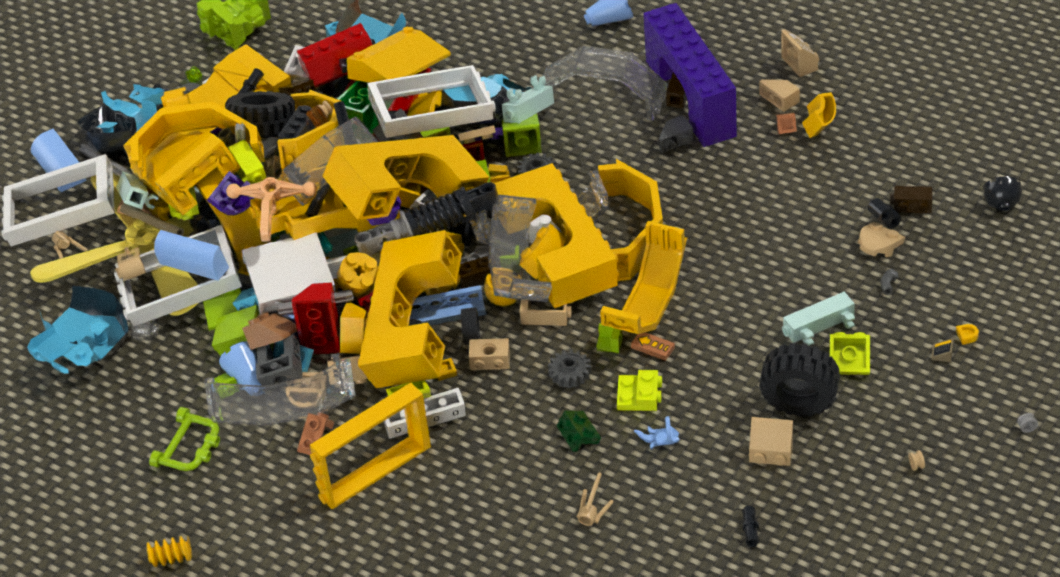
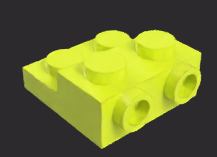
M836 332L830 334V357L832 356L838 365L839 374L870 375V335H866L863 332L854 334Z
M638 370V375H619L617 410L657 411V404L661 403V391H658V388H662V376H658V370Z

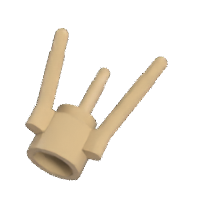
M56 231L52 236V241L55 244L54 249L57 251L59 259L64 258L61 249L68 248L70 243L85 252L87 251V248L73 240L70 236L68 237L63 231Z
M600 472L597 474L586 505L587 489L583 490L577 518L581 524L591 526L593 523L598 524L600 518L613 504V500H610L598 514L597 508L592 505L602 475Z

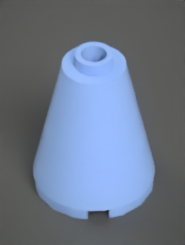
M599 0L585 10L584 18L587 25L597 26L633 18V13L627 0Z
M240 342L231 346V351L227 354L224 352L219 359L221 368L230 377H235L237 384L249 396L258 397L262 395L265 388L259 383L256 376V363H258L256 348L250 350L248 342Z

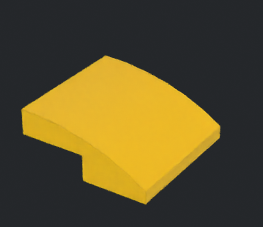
M442 90L433 91L415 99L408 110L407 116L435 112V108L441 106Z

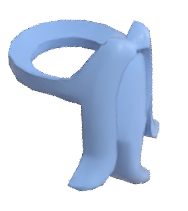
M669 416L665 417L666 428L654 430L648 426L650 435L634 430L643 441L651 443V450L656 446L670 445L680 441L678 438L679 432L670 426Z

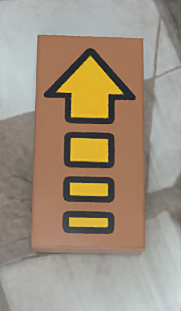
M648 333L637 334L634 338L631 348L666 361L675 349V343Z

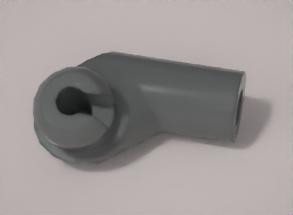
M894 269L886 270L880 279L885 295H890L893 292L890 282L896 281V278L899 276L898 272L894 271Z

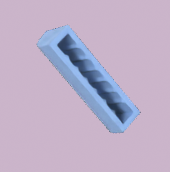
M54 129L40 134L32 143L31 153L46 173L79 163ZM85 178L57 188L60 192H63L87 180Z
M160 230L157 234L154 251L161 265L217 281L229 268L220 247L163 230Z

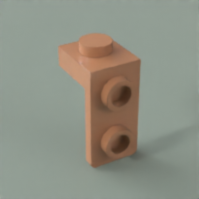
M319 412L317 415L308 413L297 449L298 452L310 455V444L323 436L325 428L333 429L334 421L328 419L329 415Z

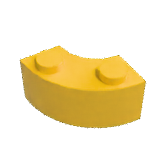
M832 92L818 94L807 105L809 116L802 124L810 138L817 136L835 118L836 103Z
M551 223L546 228L542 227L536 233V238L532 245L521 253L519 265L533 278L537 279V256L564 247L567 238Z

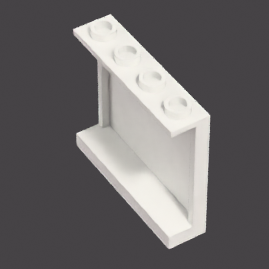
M317 232L296 240L286 238L242 250L243 263L246 264L258 301L260 314L277 311L278 304L291 302L292 298L313 283L332 282L335 293V284Z

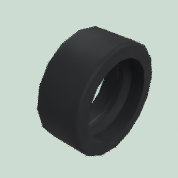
M476 307L461 309L464 345H469L470 340L480 339L479 317Z

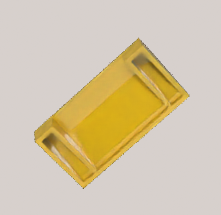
M404 27L403 30L348 57V79L371 83L412 76L449 57L451 52L422 31L414 30L413 27Z

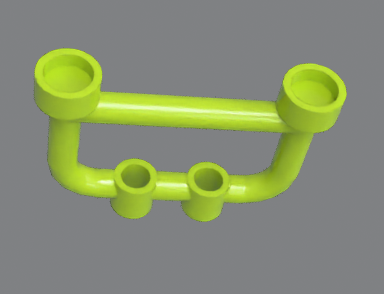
M180 407L176 414V422L182 423L164 454L156 450L151 453L149 459L150 466L159 468L161 465L181 471H192L198 468L202 461L207 463L210 461V447H218L220 437L218 436L219 425L216 421L191 414L190 409ZM192 422L211 428V432L206 434L202 447L197 449L195 459L191 463L170 459Z

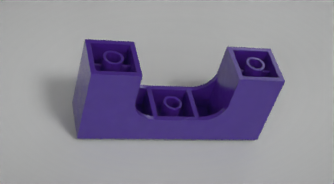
M677 3L643 13L646 62L659 82L671 79L673 72L679 79L687 96L689 124L693 127V132L702 146L707 147L737 137L736 87Z

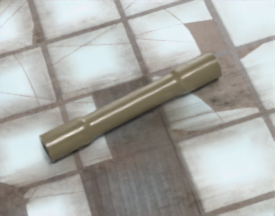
M125 203L121 205L120 212L141 220L166 232L181 236L184 234L182 228L172 223L158 219L137 207Z

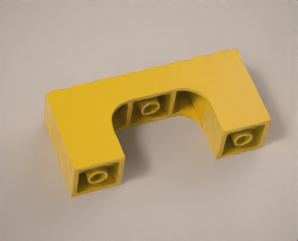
M454 135L335 146L322 175L357 220L389 216L401 189L399 183L414 182L424 185L438 198L439 196L445 197V194H451L452 191L462 186L466 191H469L487 183L489 180L486 172Z
M553 163L494 183L500 203L493 207V212L507 235L527 229L530 222L544 214L551 217V221L560 228L561 233L567 238L564 247L537 256L538 283L554 309L618 286L617 277H619L617 264L619 260L616 253H612L608 241H604L600 229H596L592 217H588L583 204L580 205L577 195L571 192L569 183L563 180L561 171L556 169Z
M446 230L383 243L376 281L374 282L373 296H371L367 325L364 329L365 334L361 344L360 358L358 359L359 368L375 388L440 377L445 345L429 323L409 326L413 303L421 293L428 289L457 284L462 253Z

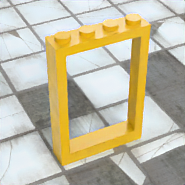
M411 382L310 444V458L314 463L313 472L317 478L315 483L320 492L318 497L324 505L327 504L331 509L336 508L431 448L423 394ZM404 409L409 437L331 485L325 457Z

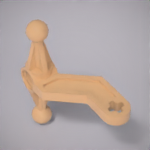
M272 177L243 187L237 184H230L226 189L227 195L233 199L238 198L240 195L262 199L261 241L271 240L272 217L276 212L277 201L300 193L310 197L317 192V186L313 182L309 181L303 185H298Z

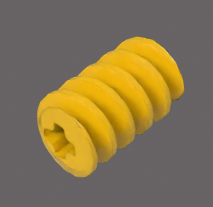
M180 536L178 543H176L173 537L170 544L167 543L166 539H163L162 546L159 545L157 540L154 543V547H151L149 542L146 543L148 560L154 567H158L159 561L162 566H166L167 559L170 564H174L176 558L179 563H182L184 556L187 561L192 559L189 536L187 541H184L183 537Z

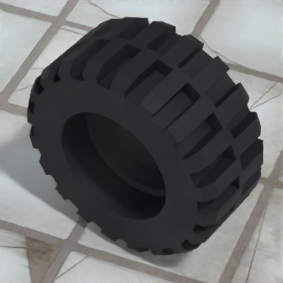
M247 92L228 98L225 103V109L256 126L261 138L278 137L295 112V101L290 95L288 96V94H282L281 92Z
M797 343L784 344L779 346V349L776 347L770 351L765 357L759 388L764 399H767L768 404L771 406L774 405L776 410L780 412L785 411L789 415L813 416L815 413L820 414L835 402L840 370L832 356L829 357L827 352L824 350L820 351L816 346L810 347L804 343L802 345H797Z

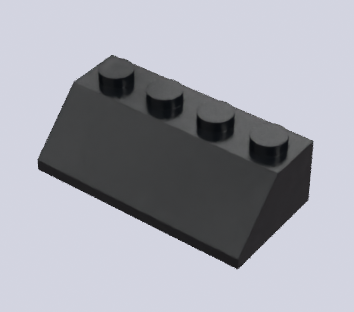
M307 105L298 106L279 133L277 142L279 139L297 138L327 123V121L317 109ZM277 143L276 156H279L278 143Z

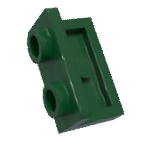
M564 410L557 423V428L573 452H578L581 444H598L600 442L601 436L584 411Z

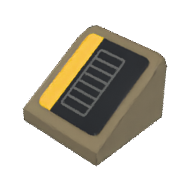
M954 339L934 343L931 360L951 362Z

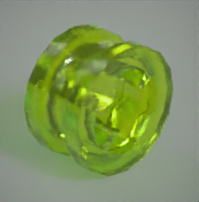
M192 66L190 70L185 72L187 79L191 83H197L198 80L202 79V73L195 66Z

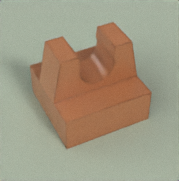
M795 113L776 115L778 134L797 132Z

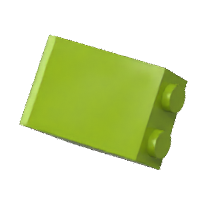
M537 113L521 123L501 121L506 157L542 153Z
M254 305L218 317L212 347L220 356L224 352L226 354L230 352L231 346L240 342H247L242 328L249 324V320L260 315L258 306ZM271 343L269 345L273 352L274 343Z

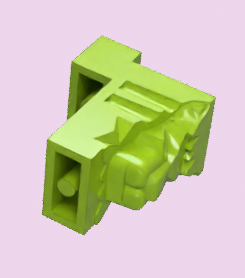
M201 0L196 3L198 8L197 15L201 22L199 25L202 32L207 33L210 37L216 35L234 50L239 48L246 40V36L253 33L255 28L264 26L265 22L271 19L268 0H226L224 2L221 0Z

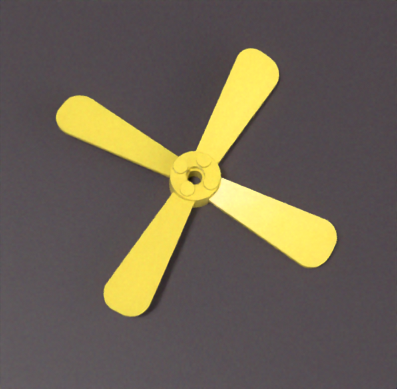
M113 173L114 211L127 227L125 231L126 240L38 265L31 270V278L35 282L40 283L53 281L124 253V248L126 247L129 250L139 247L140 255L154 250L155 239L160 229L117 212L118 206L122 201L116 189L120 177ZM96 175L91 176V184L97 191ZM173 217L165 221L182 228L185 237H189L191 232H193L189 222L190 219L183 220ZM168 266L150 271L161 299L198 285L186 271ZM197 304L172 312L170 315L184 314Z

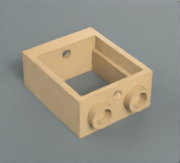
M523 283L520 304L521 325L567 326L568 318L572 316V307L569 304H573V302L563 305L562 310H530L532 300L549 301L539 284Z

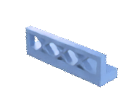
M481 285L418 297L413 305H420V307L411 310L410 319H417L423 323H429L431 326L461 320V309L474 307L477 308L478 316L486 315ZM478 293V297H468L470 294ZM451 298H458L456 301H449ZM433 301H439L437 305H430Z

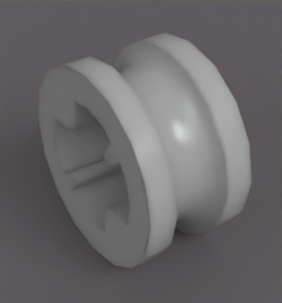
M1025 413L1017 420L1020 429L1024 433L1032 432L1038 427V421L1032 413Z

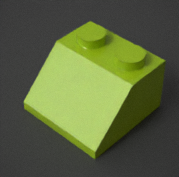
M240 288L203 301L209 331L216 328L218 317L237 311L233 302L241 293Z

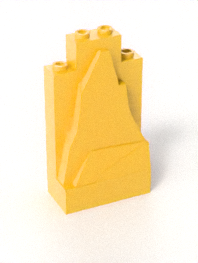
M245 44L213 67L214 72L207 82L189 92L188 95L191 104L213 101L225 108L228 98L238 94L243 87L244 80L249 78L255 68L260 69L264 76L256 85V90L253 92H279L278 88L291 84L290 76ZM217 127L199 129V131L204 134L206 131L210 132Z
M199 130L172 133L147 157V178L139 180L184 215L198 204L188 191L192 186L216 167L223 177L229 171L233 174L236 173L241 167L221 139L207 131L203 134Z
M327 165L312 169L302 176H290L277 180L303 185L310 181L317 186L318 191L324 179L322 175ZM330 187L318 215L310 218L305 213L315 195L309 197L304 193H300L277 201L276 212L272 217L271 234L285 230L287 234L291 235L293 240L315 232L319 233L333 228L357 229L358 232L375 228L378 225L372 226L367 219L357 220L347 207L336 209L334 205L335 191ZM254 198L250 199L251 208L248 210L251 219H255L256 226L260 229L262 199ZM398 212L395 219L400 218V212Z

